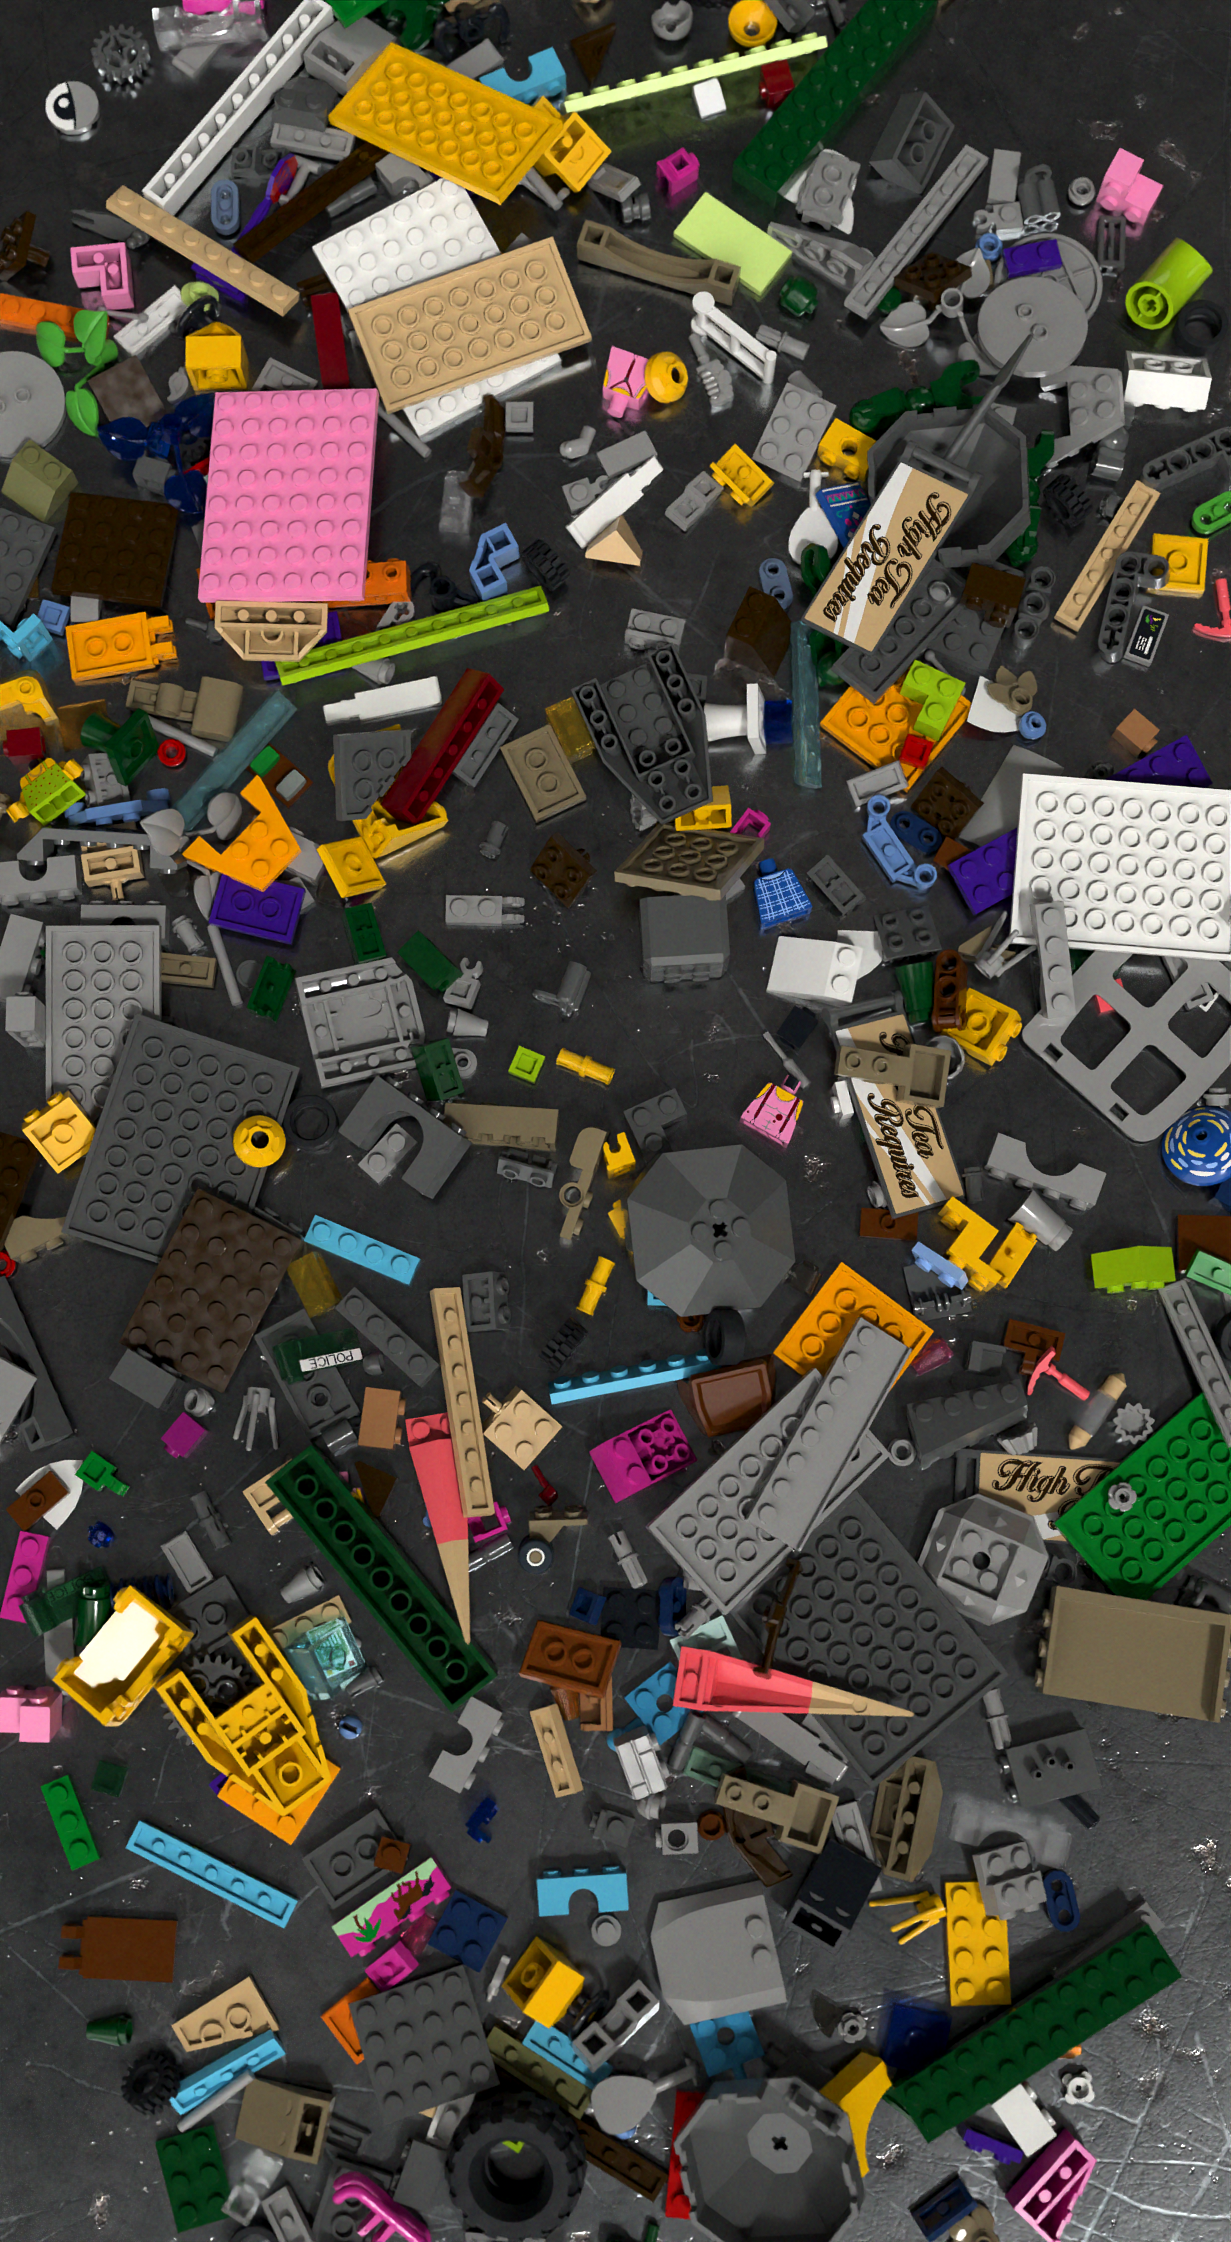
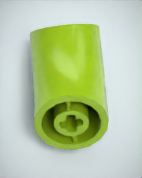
M1178 237L1174 238L1129 289L1125 303L1129 316L1143 328L1153 330L1164 327L1213 273V269L1192 246Z

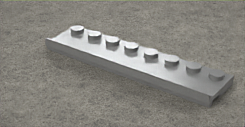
M858 1317L744 1520L788 1545L791 1549L799 1552L802 1550L909 1357L912 1348L907 1347L863 1318Z

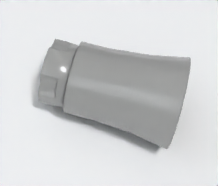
M1031 1189L1024 1195L1007 1218V1220L1014 1224L1018 1222L1023 1225L1024 1230L1030 1234L1034 1233L1038 1240L1044 1245L1048 1244L1054 1251L1061 1248L1073 1231L1070 1226L1065 1224L1066 1221L1040 1198L1034 1189Z

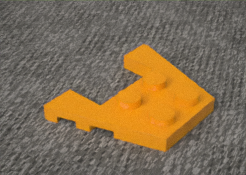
M256 775L240 792L241 796L260 812L251 824L222 854H219L204 839L198 836L182 855L191 862L194 861L205 866L207 869L222 873L233 880L264 892L302 851L263 781Z

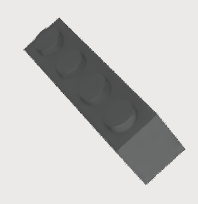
M354 1287L335 1307L337 1311L421 1388L441 1368L434 1359L357 1288Z

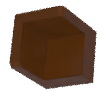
M946 836L930 865L937 870L943 867L949 871L947 865L973 851Z

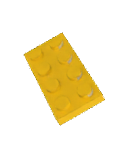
M978 1881L944 1882L950 2005L1011 2004L1007 1919L999 1920L998 1915H986Z

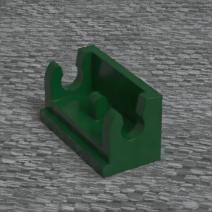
M372 903L344 908L341 920L354 965L382 960L383 957H386V951Z
M419 930L397 952L433 990L438 988L441 992H444L463 975L450 959Z
M266 956L246 1007L250 1014L277 1023L297 972L290 964H281L275 958Z
M449 1038L430 1040V1043L411 1047L427 1101H442L465 1092Z

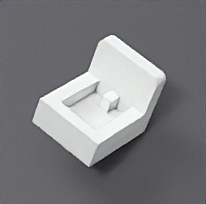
M844 1076L838 1077V1082H835L832 1086L834 1096L830 1097L834 1114L839 1113L840 1120L851 1118L854 1114L846 1079Z

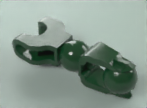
M387 0L381 5V11L386 19L394 21L401 20L406 16V28L399 38L400 44L403 48L416 53L433 39L434 24L437 22L438 15L443 10L441 5H445L450 0Z
M974 359L952 363L946 367L938 380L930 382L929 388L914 386L904 394V391L900 390L899 387H894L869 399H862L851 408L849 422L853 428L863 434H872L873 432H886L905 411L917 410L918 414L934 413V408L956 406L957 410L973 409V405L979 404L984 396L970 397L964 394L961 389L963 386L977 380L980 374L979 363Z
M1042 429L1035 438L1034 448L1028 449L1031 524L1004 551L1012 566H1019L1021 563L1029 562L1037 554L1039 544L1036 533L1041 505L1037 503L1040 496V488L1036 481L1040 477V471L1054 455L1053 430Z
M815 543L807 545L801 553V576L812 592V600L842 553H838L835 559L830 562L827 548ZM817 630L813 631L809 636V644L819 686L824 687L826 684L841 685L845 681L831 669L833 664L844 654L849 646ZM834 641H835L836 650H833V643H834Z

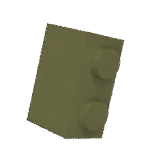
M29 439L13 458L1 492L40 522L46 524L79 483L70 468Z

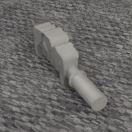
M698 333L690 335L689 341L696 354L697 361L700 363V366L696 368V373L698 376L700 375L703 379L702 382L706 384L705 389L708 390L707 394L710 396L711 408L733 401L732 378L729 372L724 370V366L720 364L718 359L710 362L709 355Z

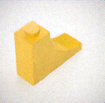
M861 2052L819 2091L848 2113L862 2177L869 2172L865 2150L869 2122L877 2103L892 2085L887 2074L888 2068L884 2061L879 2057H873L864 2052Z

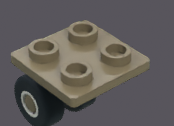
M544 1505L536 1506L535 1511H530L529 1535L525 1536L519 1545L518 1561L520 1566L531 1574H541L547 1571L553 1562L554 1548L551 1541L563 1526L588 1525V1509H582L581 1505H566L564 1510H553L552 1506Z

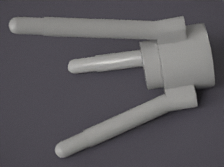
M1003 911L982 950L975 956L977 959L974 964L975 967L989 979L994 975L999 978L1005 970L1037 948L1036 945H1031L1002 965L1001 963L1004 961V958L1001 954L1019 934V931L1015 929L996 951L991 949L988 952L1008 915L1007 911Z
M248 1387L247 1395L243 1396V1405L233 1439H238L247 1411L251 1412L246 1443L247 1451L252 1449L257 1413H265L266 1408H268L273 1448L275 1450L279 1449L274 1409L275 1398L270 1397V1389Z

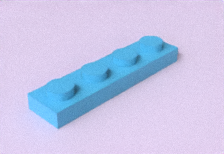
M317 1215L314 1216L304 1239V1242L408 1286H410L421 1260L418 1257Z
M270 2029L186 2079L179 2081L181 2084L180 2089H175L178 2095L176 2099L171 2097L169 2101L176 2111L182 2115L209 2099L247 2069L254 2073L285 2055L284 2045Z

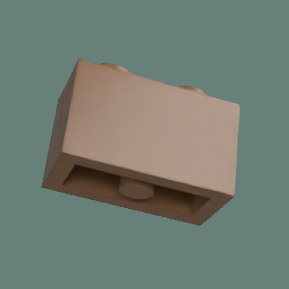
M365 1388L358 1441L359 1446L395 1450L396 1444H401L403 1427H398L399 1416L405 1415L407 1401L406 1398H402L401 1391Z

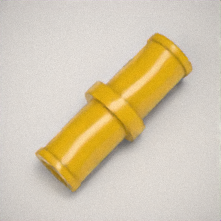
M565 1048L560 1050L556 1060V1065L576 1071L583 1078L588 1076L606 1085L610 1084L615 1072V1068L596 1062L589 1055L584 1057Z
M600 1256L597 1258L598 1260L590 1279H586L584 1283L587 1286L576 1309L592 1316L602 1292H606L607 1287H605V1284L615 1265L614 1262Z

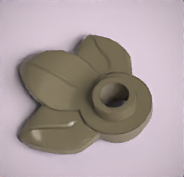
M1001 665L995 674V683L988 684L987 689L990 696L996 702L1006 705L1014 714L1024 715L1032 707V697L1037 692V683L1031 671H1027L1017 678Z
M979 2203L978 2207L972 2211L971 2216H965L948 2229L951 2237L954 2239L952 2242H980L983 2239L988 2242H1000L998 2236L994 2233L993 2215L986 2207Z

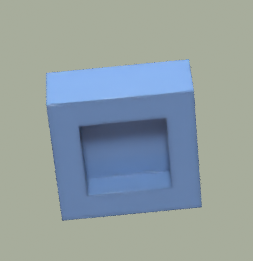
M43 599L37 617L43 622L48 632L63 636L71 609L68 606Z

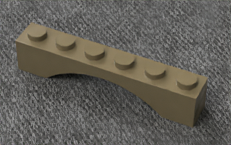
M586 219L577 242V259L694 295L705 291L714 297V301L730 306L739 285L741 266L717 259H687L660 253L628 239L612 227Z
M21 1216L14 1219L4 1244L10 1258L16 1262L20 1260L21 1263H25L37 1257L36 1252L44 1248L51 1250L62 1245V1239L70 1236L61 1233L66 1217L38 1219Z

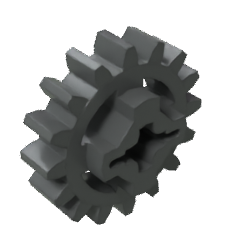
M120 24L119 30H115L112 25L109 26V33L101 30L102 39L94 38L95 47L91 48L92 60L95 68L98 69L99 75L104 76L106 74L109 82L115 77L119 84H122L123 78H127L131 83L133 82V75L139 78L142 77L140 69L147 70V60H151L147 40H144L142 32L136 33L133 26L125 30L123 24ZM118 50H121L124 58H121Z

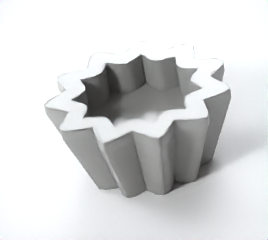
M632 794V799H630L632 822L635 823V828L641 831L656 823L657 820Z
M1127 1403L1125 1409H1117L1118 1417L1113 1419V1422L1117 1425L1114 1432L1121 1434L1122 1441L1130 1440L1132 1444H1136L1138 1440L1146 1441L1147 1434L1153 1433L1151 1425L1155 1420L1149 1417L1150 1409H1142L1140 1403H1137L1135 1406Z
M1025 1422L1023 1424H1016L999 1433L997 1441L1009 1454L1021 1455L1022 1453L1029 1452V1450H1033L1037 1446L1038 1428L1035 1423L1029 1424V1422Z

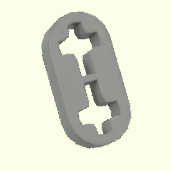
M392 602L375 631L390 628L392 625L397 626L412 622L415 618L413 603ZM406 606L409 614H402L397 621V608L403 609Z

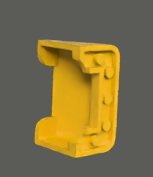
M26 669L0 679V711L23 704L27 715L36 713L42 717L45 723L58 718L45 681L39 672L33 669Z
M397 724L377 731L398 730L401 727ZM333 754L328 762V771L335 786ZM401 766V768L393 777L395 779L394 782L403 770L404 766ZM393 782L383 797L379 796L372 805V812L366 819L352 821L359 835L363 838L371 856L379 858L444 827L448 822L445 808L434 801L419 825L413 826L398 821L380 805L394 784Z
M131 1585L128 1588H122L114 1597L113 1601L116 1603L114 1605L115 1613L79 1657L65 1658L56 1668L55 1672H57V1675L53 1678L57 1685L104 1726H120L132 1714L194 1635L183 1623Z

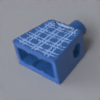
M774 858L758 863L762 877L753 880L752 887L760 930L811 913L812 904L791 868L778 871Z

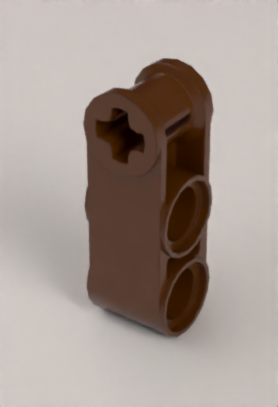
M952 949L942 951L936 959L934 1008L932 1010V1025L935 1032L953 1028L964 1031L966 1028L968 966L958 952ZM956 963L954 968L948 970L951 964ZM955 989L953 994L946 996L948 991Z

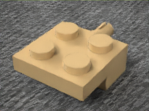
M135 822L104 826L108 828L137 829ZM97 842V846H81V860L85 883L89 887L104 884L111 885L112 901H118V898L120 901L124 900L122 883L128 880L144 878L140 850L133 849V845L123 844V848H107L106 843Z
M517 1386L512 1389L502 1402H499L491 1393H488L485 1396L493 1404L485 1397L482 1399V1403L493 1412L481 1425L482 1432L517 1465L525 1470L562 1426Z

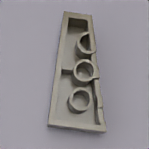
M454 1099L452 1103H445V1118L443 1122L449 1126L455 1123L467 1133L464 1137L471 1141L472 1144L556 1152L560 1121L558 1109L526 1108L520 1105L498 1106V1104L481 1102V1105H475L460 1099Z

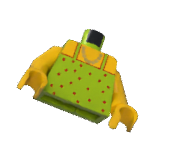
M47 758L44 761L41 759L32 760L28 765L30 772L20 780L22 791L19 801L11 804L6 809V812L14 823L18 819L32 814L43 826L47 825L86 795L85 791L74 781V779L81 776L84 769L73 758L68 762L61 761L59 763H56L52 758Z

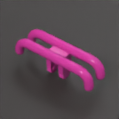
M351 2171L343 2173L334 2181L333 2187L336 2190L332 2196L334 2203L341 2204L345 2199L355 2197L371 2209L370 2213L358 2225L356 2231L360 2236H365L380 2221L384 2220V2224L373 2235L371 2242H385L395 2231L409 2242H431L432 2238L428 2228L401 2204L393 2201L389 2194L364 2174Z

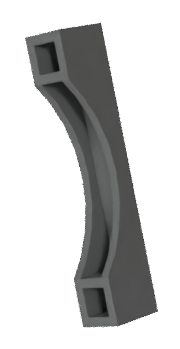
M2 1276L0 1277V1343L8 1352L14 1364L38 1377L22 1406L19 1424L30 1451H34L60 1442L72 1434L73 1431L70 1427V1421L60 1404L58 1393L47 1374V1368L37 1351L36 1343L27 1328L24 1315L14 1298L13 1290L8 1284L6 1277Z

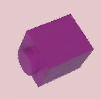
M183 1412L161 1437V1440L166 1443L163 1448L176 1459L179 1455L183 1458H188L210 1431L191 1415Z

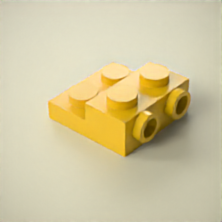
M969 988L966 998L967 1023L965 1030L959 1031L957 1028L943 1029L940 1035H947L956 1039L969 1055L993 1066L995 1061L1000 1062L1005 1057L1007 1052V1046L1005 1045L1010 1037L1015 1038L1020 1033L1022 1028L1020 1021L1022 1019L1016 1010Z
M69 1090L64 1094L60 1091L54 1093L46 1101L49 1105L40 1111L37 1108L32 1109L23 1117L25 1122L22 1123V1131L57 1174L88 1153L96 1131L95 1125L86 1116V1111Z

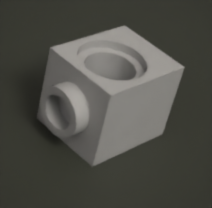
M696 1820L661 1821V1829H655L656 1847H662L663 1855L698 1853ZM679 1829L684 1832L685 1840L683 1843L673 1845L669 1842L668 1835L672 1830Z

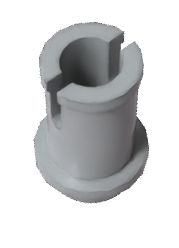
M182 915L172 922L174 927L172 931L178 933L191 953L203 946L205 942L191 924L193 920L187 918L186 915Z

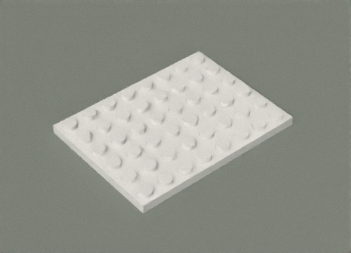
M445 178L428 185L312 247L333 288L338 292V296L347 313L350 308L502 255L465 188ZM554 354L402 410L415 434L421 439L484 405L482 402L483 396L492 394L497 398L561 364V359L558 354Z
M1023 773L1021 776L1009 935L1015 929L1019 931V934L1010 944L1037 946L1032 932L1029 904L1059 900L1064 901L1068 945L1071 949L1231 962V923L1228 921L1231 916V790Z

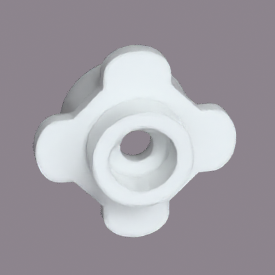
M1082 2071L1078 2075L1067 2073L1063 2076L1062 2082L1066 2086L1067 2092L1065 2100L1069 2104L1073 2105L1076 2102L1084 2101L1091 2102L1094 2099L1095 2094L1090 2084L1092 2076L1089 2072ZM1077 2085L1081 2086V2089L1079 2091L1076 2090Z

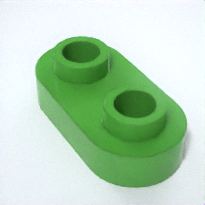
M1231 491L1224 492L1196 508L1191 517V524L1197 532L1209 534L1231 522V511L1224 509L1225 505L1231 507ZM1206 518L1209 524H1203L1200 519Z

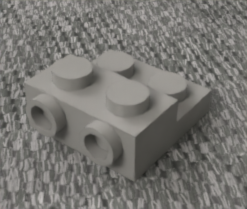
M1017 1841L972 1855L986 1915H998L999 1920L1011 1919L1017 1916L1016 1910L1022 1909L1023 1912L1036 1911L1040 1909L1039 1903L1047 1901L1040 1870L1033 1871L1026 1841Z

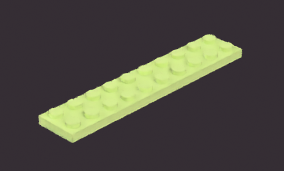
M817 32L796 38L797 43L794 44L791 43V39L776 42L770 45L771 49L767 51L764 45L745 51V56L740 57L739 52L720 57L719 63L714 64L713 59L693 64L694 69L688 70L687 65L667 71L668 76L662 77L661 72L649 74L642 77L641 83L636 84L634 78L616 84L617 89L610 90L609 85L591 90V95L584 97L583 92L574 93L564 97L565 102L559 105L561 115L573 111L579 112L815 52L828 47L826 36L817 37Z

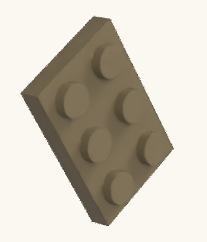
M550 724L500 747V751L536 823L586 800V795Z

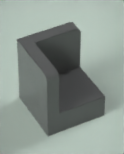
M977 1341L970 1342L965 1371L998 1377L1001 1371L1003 1354L1006 1353L1007 1347Z

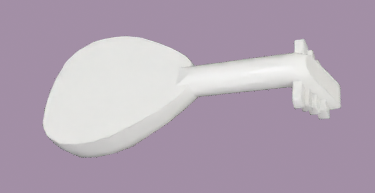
M821 470L804 472V477L810 478L809 507L801 514L789 536V553L793 561L801 564L803 549L810 543L819 544L827 548L830 562L837 555L838 537L815 496L821 489L822 477H828L829 472H822Z

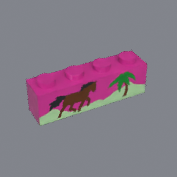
M433 1854L335 1922L332 1928L351 1958L357 1953L363 1957L376 1947L374 1941L382 1936L386 1940L401 1930L399 1924L407 1918L410 1922H413L426 1912L423 1907L433 1901L437 1905L450 1896L448 1890L453 1884Z

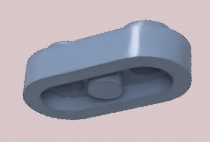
M227 179L217 181L211 189V220L214 229L223 235L234 233L240 223L238 188L234 182ZM224 195H230V198L222 199ZM224 220H230L229 224H222Z
M767 559L761 564L759 569L762 592L771 596L782 594L784 599L777 601L786 612L790 609L793 601V593L786 566L779 559ZM770 568L777 569L778 573L770 574L768 570Z

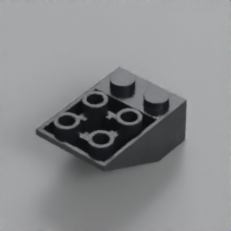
M830 1838L788 1909L784 1925L836 1956L851 1931L882 1868Z

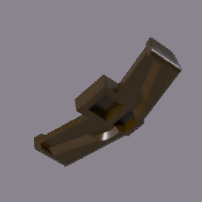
M492 394L483 396L482 402L485 405L483 428L477 427L472 429L467 446V451L474 461L464 479H461L459 482L460 487L471 497H484L498 469L501 468L504 458L506 410Z
M786 1559L785 1564L790 1568L783 1589L778 1600L772 1599L771 1606H766L762 1617V1623L765 1624L768 1637L761 1668L754 1667L753 1673L755 1676L767 1680L772 1677V1663L778 1636L780 1635L787 1612V1603L800 1572H803L800 1561L795 1559Z
M744 1765L725 1773L747 1781ZM723 1806L726 1821L725 1832L731 1846L736 1848L766 1888L794 1876L766 1840L775 1835L769 1821Z

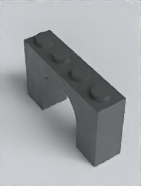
M377 1075L338 1132L358 1147L370 1152L391 1122L400 1117H415L423 1130V1144L419 1154L401 1179L421 1194L433 1199L472 1142L464 1137L467 1132L455 1123L449 1126L443 1122L445 1116L433 1107L428 1111L421 1106L424 1100L412 1092H409L408 1095L402 1092L400 1089L403 1085L390 1076L385 1080Z

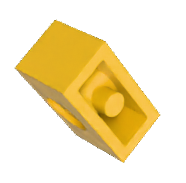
M835 418L819 443L817 456L829 466L835 465L842 469L849 478L859 479L864 482L869 475L867 451L877 441ZM851 449L855 454L848 456L842 450Z

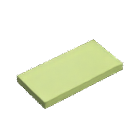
M706 192L673 234L674 238L705 259H717L741 266L739 282L759 296L763 294L792 256L790 249Z

